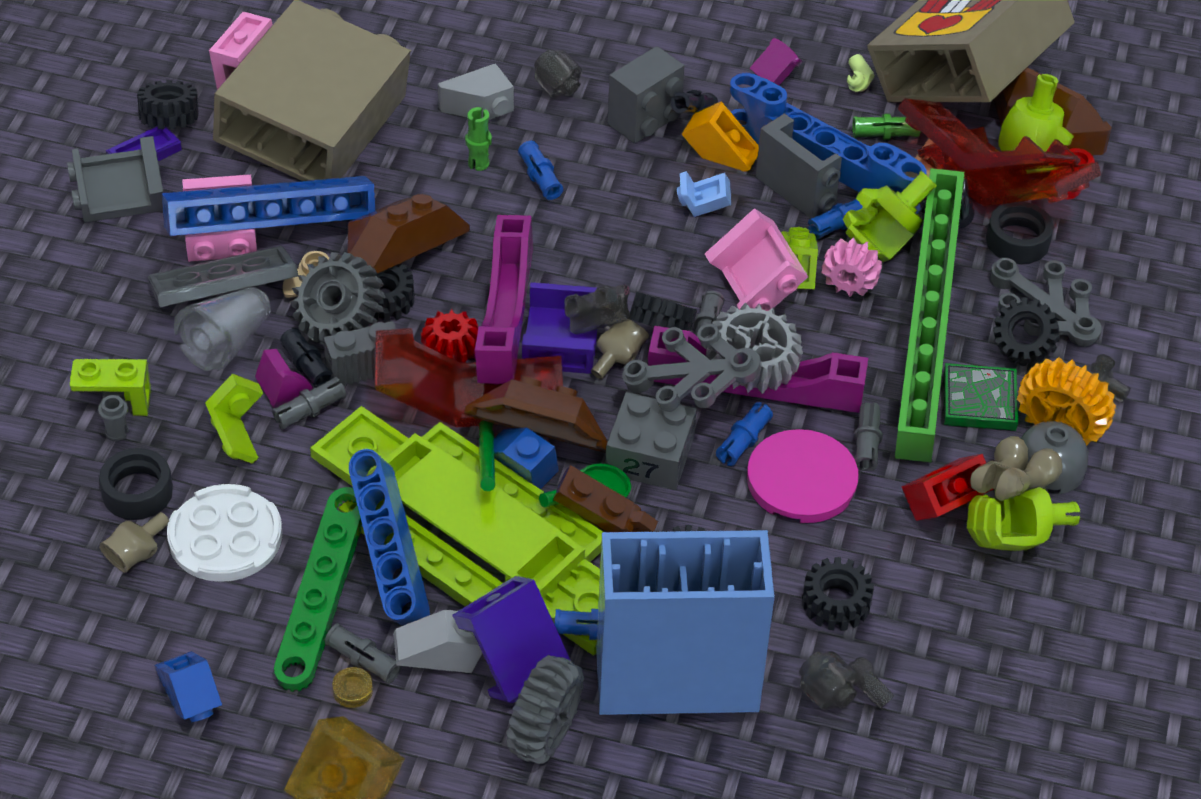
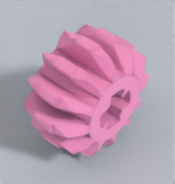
M854 237L848 243L840 238L835 246H831L827 250L821 273L826 275V284L836 286V293L844 290L849 297L855 292L864 296L868 289H873L876 286L882 269V262L878 260V250H868V241L861 245L857 244Z

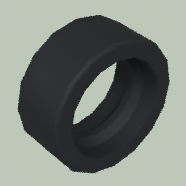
M1010 201L1001 204L992 211L986 234L988 247L999 258H1010L1016 264L1036 262L1048 253L1054 230L1053 221L1044 209L1033 203ZM1019 225L1031 229L1039 237L1021 240L1009 236L1001 228Z
M146 448L126 449L117 452L107 459L100 469L99 485L101 496L106 508L115 516L127 520H142L155 516L166 508L172 498L173 483L171 470L166 459L155 451ZM135 473H146L158 479L154 487L140 494H125L114 489L119 480Z

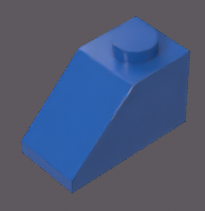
M503 429L494 438V458L539 489H542L559 471L555 446L530 429Z
M190 651L154 665L176 714L184 720L190 718L191 722L205 719L214 714L213 708L222 705L208 661L205 658Z

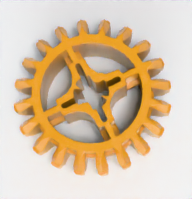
M1058 357L1055 361L1046 358L1042 363H1036L1030 368L1020 382L1021 386L1018 391L1017 400L1020 402L1019 411L1026 414V422L1033 423L1034 425L1047 421L1065 423L1075 428L1082 435L1087 446L1091 441L1097 442L1112 424L1116 405L1113 403L1115 394L1108 391L1109 383L1098 380L1099 373H1090L1087 371L1086 365L1082 368L1076 366L1073 359L1065 363Z

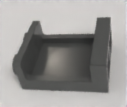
M784 113L760 129L756 178L811 219L823 212L830 211L832 206L836 204L842 157L834 154L824 161L820 160L793 140L794 120Z
M153 136L140 138L141 150L81 158L79 149H72L73 161L67 162L70 182L77 181L78 189L71 191L74 209L82 210L84 223L163 211V187Z

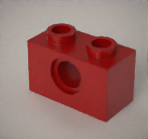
M983 454L959 458L902 486L915 520L939 517L971 501L975 496L985 494L975 491L971 486L972 473L979 466L986 464Z

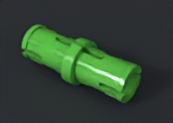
M475 107L467 113L468 134L465 135V143L469 149L468 166L473 169L475 160V171H482L489 166V145L492 144V135L488 129L489 112L484 109L482 118V108Z
M882 114V117H853L852 132L854 138L882 136L883 140H890L891 136H920L921 124L919 116L891 117L890 114Z

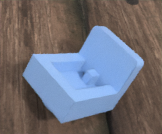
M687 171L680 173V186L677 187L679 201L682 206L687 205L694 217L730 206V180L725 173L694 183Z

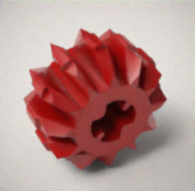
M451 308L448 314L437 310L435 318L426 319L425 327L422 328L421 343L423 344L426 358H433L436 366L447 363L450 369L454 363L465 366L468 359H476L475 346L478 324L475 318H469L466 311L455 314Z

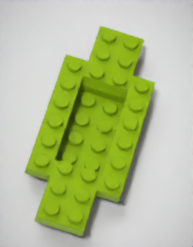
M360 406L310 448L311 458L351 486L352 482L349 474L351 457L362 449L375 451L392 466L404 505L505 575V582L514 576L534 579L554 625L556 609L591 612V609H598L600 569L593 565L591 561L601 553L603 531L561 504L542 507L539 502V496L544 491L496 459L495 488L491 491H484L480 487L479 447L442 422H439L422 437L414 433L408 438ZM376 466L372 467L368 471L367 476L371 475L375 471ZM385 499L381 500L377 504L375 510H378L383 506ZM347 500L338 510L344 513L350 512L357 504L353 503V500L351 502ZM406 515L421 576L465 607L503 584L500 580ZM361 525V533L365 535L363 526ZM394 533L386 537L384 545L392 540ZM563 634L593 656L596 654L597 640H589V636Z

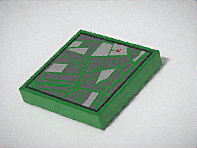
M945 363L944 425L1016 431L1018 425L1017 369Z

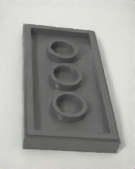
M277 246L150 274L147 277L149 287L159 307L298 277L297 265L285 248Z

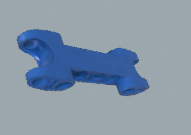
M741 73L734 76L730 81L732 97L745 108L735 109L731 113L737 120L747 122L746 125L742 126L758 145L760 129L785 113L794 120L792 139L820 160L824 161L834 154L841 156L839 182L858 192L863 188L880 189L887 185L895 193L897 191L901 193L915 179L905 175L904 172H914L919 175V172L922 171L927 175L925 166L905 151L888 143H876L870 147L788 104L786 90L768 79L751 73ZM746 84L751 87L741 88L738 85ZM919 203L915 208L917 209L916 213L920 216L921 205Z

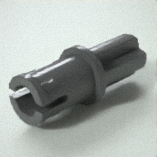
M865 402L860 406L859 428L854 431V440L857 445L855 462L857 468L860 467L862 471H872L878 466V445L882 442L883 434L879 430L880 406L875 402Z

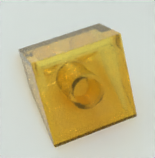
M344 716L319 719L284 791L296 799H383L388 794L405 758Z

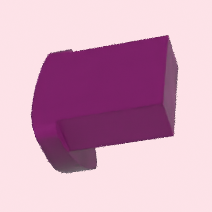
M773 38L769 42L770 45L749 69L755 75L780 85L792 70L798 68L803 61L785 43Z
M277 349L263 351L255 378L270 400L269 402L273 408H277L300 395L299 392L304 389L309 391L313 389L310 382L304 376L289 369Z

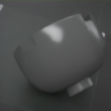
M1056 421L1040 422L1026 430L1020 439L1028 447V462L1035 452L1043 448L1053 449L1062 460L1063 467L1060 477L1043 489L1047 492L1048 489L1060 490L1059 494H1064L1078 488L1086 475L1089 454L1082 435L1075 428Z

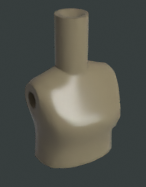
M619 316L615 324L604 332L597 341V348L603 355L592 368L591 373L595 377L603 379L615 362L626 365L628 362L635 360L641 346L649 338L648 332L630 319Z
M162 512L158 513L143 526L132 521H125L115 529L110 537L100 543L99 548L116 568L123 573H127L134 565L152 557L156 553L158 546L153 537L168 526L170 521Z

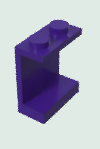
M531 282L526 334H523L522 368L592 374L591 370L594 366L600 315L601 288Z
M514 576L452 615L458 629L473 632L497 683L487 690L492 698L508 703L517 702L518 694L521 693L524 682L528 680L531 670L547 655L570 660L534 579Z

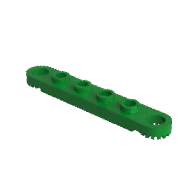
M352 487L340 488L334 491L328 498L274 664V673L279 685L285 690L289 689L291 692L295 690L301 691V688L304 687L306 689L308 684H312L313 678H315L318 662L321 660L325 647V638L331 628L359 539L362 522L358 506L356 505L352 511L345 513L337 510L342 501L347 502L346 500H349L351 502L353 500V503L357 504ZM295 662L297 664L301 663L302 666H305L303 673L297 677L285 675L284 670L286 671V667H290L291 663L292 665H295Z

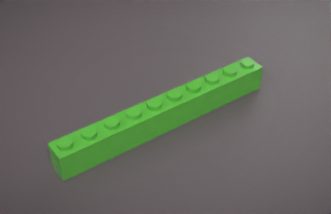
M930 168L929 178L937 187L927 195L895 452L896 459L930 463L932 462L964 181V172Z

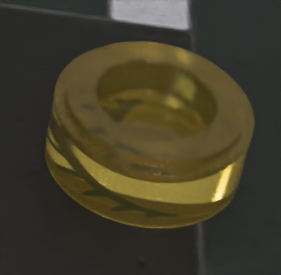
M345 668L339 671L333 679L334 698L344 707H360L366 704L372 697V678L367 671L361 668Z

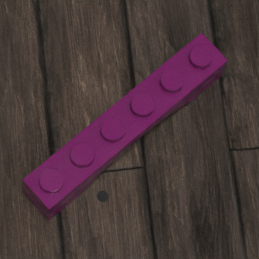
M497 215L493 238L492 272L487 310L484 321L478 328L475 346L477 383L504 384L515 378L533 254L532 216Z
M654 326L648 352V366L687 362L676 352H670L666 349L662 335L669 328ZM682 330L686 341L706 356V349L701 346L698 337L691 331ZM674 338L670 342L676 341L678 338ZM832 352L819 358L799 361L800 364L797 372L792 375L787 384L781 383L776 391L767 387L763 394L758 388H753L747 393L745 386L739 385L733 389V384H731L723 392L860 413L868 358ZM720 374L710 375L702 383L710 384ZM683 378L654 380V382L676 385Z

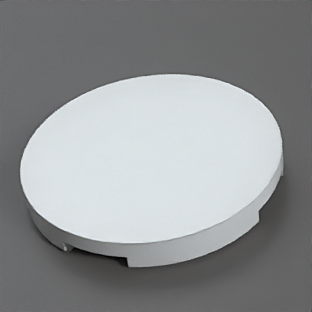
M221 484L194 492V497L186 501L178 510L173 511L169 519L167 538L173 559L189 574L209 581H234L257 573L275 557L282 541L281 517L274 503L252 492L250 487L242 485Z

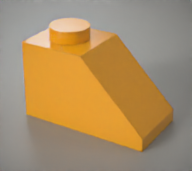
M722 101L693 114L682 133V136L701 158L746 172L751 169L758 157L759 145Z

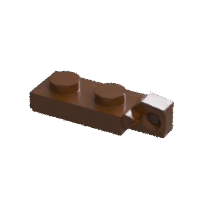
M571 465L564 472L553 497L554 501L607 532H654L658 523L648 513L641 511L637 504H634V502Z

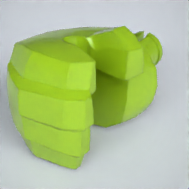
M1039 74L1037 76L1032 97H1023L1015 102L1004 119L999 135L998 145L1002 154L1012 161L1015 166L1028 173H1044L1056 168L1061 157L1053 151H1049L1050 148L1056 144L1070 145L1074 137L1062 126L1064 111L1053 102L1054 93L1059 81L1056 77L1049 74H1042V76Z
M920 171L919 175L901 193L898 191L895 193L887 185L880 189L863 188L856 196V199L863 208L857 211L850 210L843 217L847 227V236L850 240L854 237L857 244L861 245L868 241V250H878V259L882 262L891 260L920 228L923 219L916 213L917 209L915 207L937 185L924 172Z
M1041 487L1027 490L1021 495L1002 501L997 498L988 497V495H977L969 503L967 529L973 540L980 547L1010 551L1028 550L1047 541L1053 526H1076L1079 523L1080 516L1066 515V513L1080 512V508L1074 501L1069 503H1052L1049 493Z

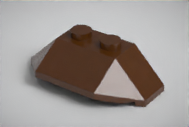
M1027 67L993 99L1001 126L1017 100L1033 96L1036 79L1040 73ZM1058 83L1053 102L1063 109L1064 119L1062 126L1074 137L1070 145L1056 144L1049 151H1053L1061 157L1068 149L1080 148L1088 151L1092 156L1103 155L1107 150L1112 127L1107 121L1101 119L1096 109L1083 95Z
M417 194L348 222L347 253H351L355 258H363L367 261L368 265L375 268L378 274L469 232L470 225L447 205L434 200L429 195Z
M521 376L520 381L511 379L469 403L464 411L468 417L509 428H528L542 437L606 453L608 442L584 399L577 397L578 391L571 388L556 386V390L553 391L542 388V381Z

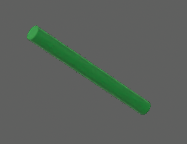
M481 420L479 423L480 487L484 491H491L495 488L493 423Z

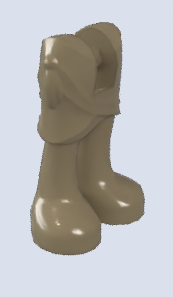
M1010 436L997 444L994 452V461H989L975 469L971 475V486L979 493H986L993 488L996 490L995 496L998 500H1006L1023 494L1027 489L1045 488L1058 480L1062 473V460L1053 449L1043 448L1035 452L1028 462V447L1025 442L1019 437Z

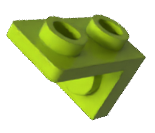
M791 227L789 232L782 231L783 237L808 275V278L798 288L815 289L818 256L815 234L809 233V229L802 227Z
M75 359L72 364L70 389L71 391L124 392L125 401H131L133 416H148L151 384L147 359Z
M231 374L205 404L211 416V423L217 429L223 443L222 448L224 452L232 459H241L253 464L258 459V456L241 417L263 395V391L259 383L235 374Z

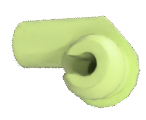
M856 54L848 61L854 75L852 78L848 75L847 83L850 90L858 93L868 88L874 79V72L862 55Z

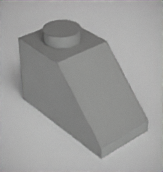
M496 63L437 84L438 108L441 112L467 117L470 109L481 107L482 118L483 111L486 109L489 112L490 120L514 111V86Z
M442 610L396 628L393 633L396 665L472 673L482 655V651L473 632L458 629L452 616L458 611Z

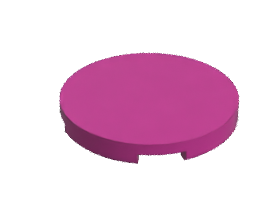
M787 430L769 436L756 446L748 462L747 483L750 493L756 502L772 515L776 512L786 517L800 519V523H815L833 518L849 506L857 489L858 468L849 450L836 439L812 430Z

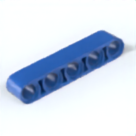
M371 449L359 450L350 459L349 474L372 566L386 615L399 625L404 626L430 615L423 580L395 472L392 466ZM376 466L375 471L371 475L367 476L368 471L372 467ZM385 499L383 506L380 509L375 510L377 504L381 500ZM394 533L392 540L384 545L386 537ZM403 567L399 577L393 579L395 571ZM412 601L409 611L402 615L403 607Z

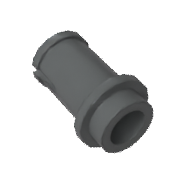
M109 395L99 404L98 412L99 416L104 420L106 437L112 441H120L127 437L126 433H129L126 422L128 406L121 397Z

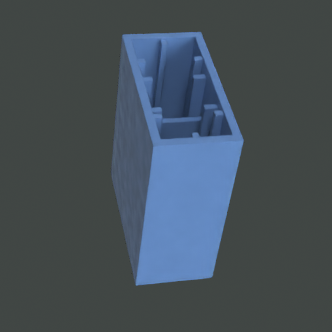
M768 530L602 532L596 645L599 715L759 712L774 604Z

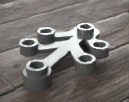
M1001 258L992 265L990 281L995 287L1000 289L1015 287L1031 300L1035 298L1040 300L1042 305L1046 303L1050 307L1051 312H1054L1056 318L1060 320L1057 321L1059 334L1068 335L1069 340L1073 344L1087 347L1094 344L1100 338L1102 326L1096 318L1090 316L1088 299L1092 290L1090 282L1084 279H1076L1071 283L1069 296L1075 301V313L1064 306L1062 280L1066 268L1062 262L1050 260L1045 264L1043 277L1047 281L1048 294L1019 274V268L1014 260ZM1005 293L1000 296L997 309L1001 314V308L1003 306L1006 308L1010 307L1006 305L1010 304V301L1015 300L1016 303L1022 301L1015 294ZM1025 320V332L1032 336H1039L1041 332L1040 326L1032 324L1036 323L1033 320Z
M714 324L701 326L697 332V337L702 347L706 349L712 348L723 359H708L686 341L680 328L672 327L663 333V343L668 351L676 352L687 362L648 366L647 363L641 360H632L625 365L622 378L628 390L633 393L647 391L653 385L654 380L683 378L674 387L664 386L657 391L655 397L659 407L663 411H672L691 392L696 406L707 408L733 382L749 383L756 379L760 373L762 362L755 350L751 348L737 350L721 338L720 332ZM710 334H714V335H713L712 337H710V338H705L706 336H708V335H710ZM678 338L676 341L670 342L672 339ZM720 374L710 384L702 383L710 375ZM708 393L705 397L699 398L700 395ZM673 396L670 400L663 401L665 398Z

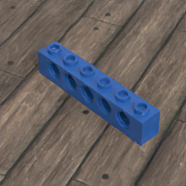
M366 176L162 193L164 228L170 236L357 219L375 211L374 183Z

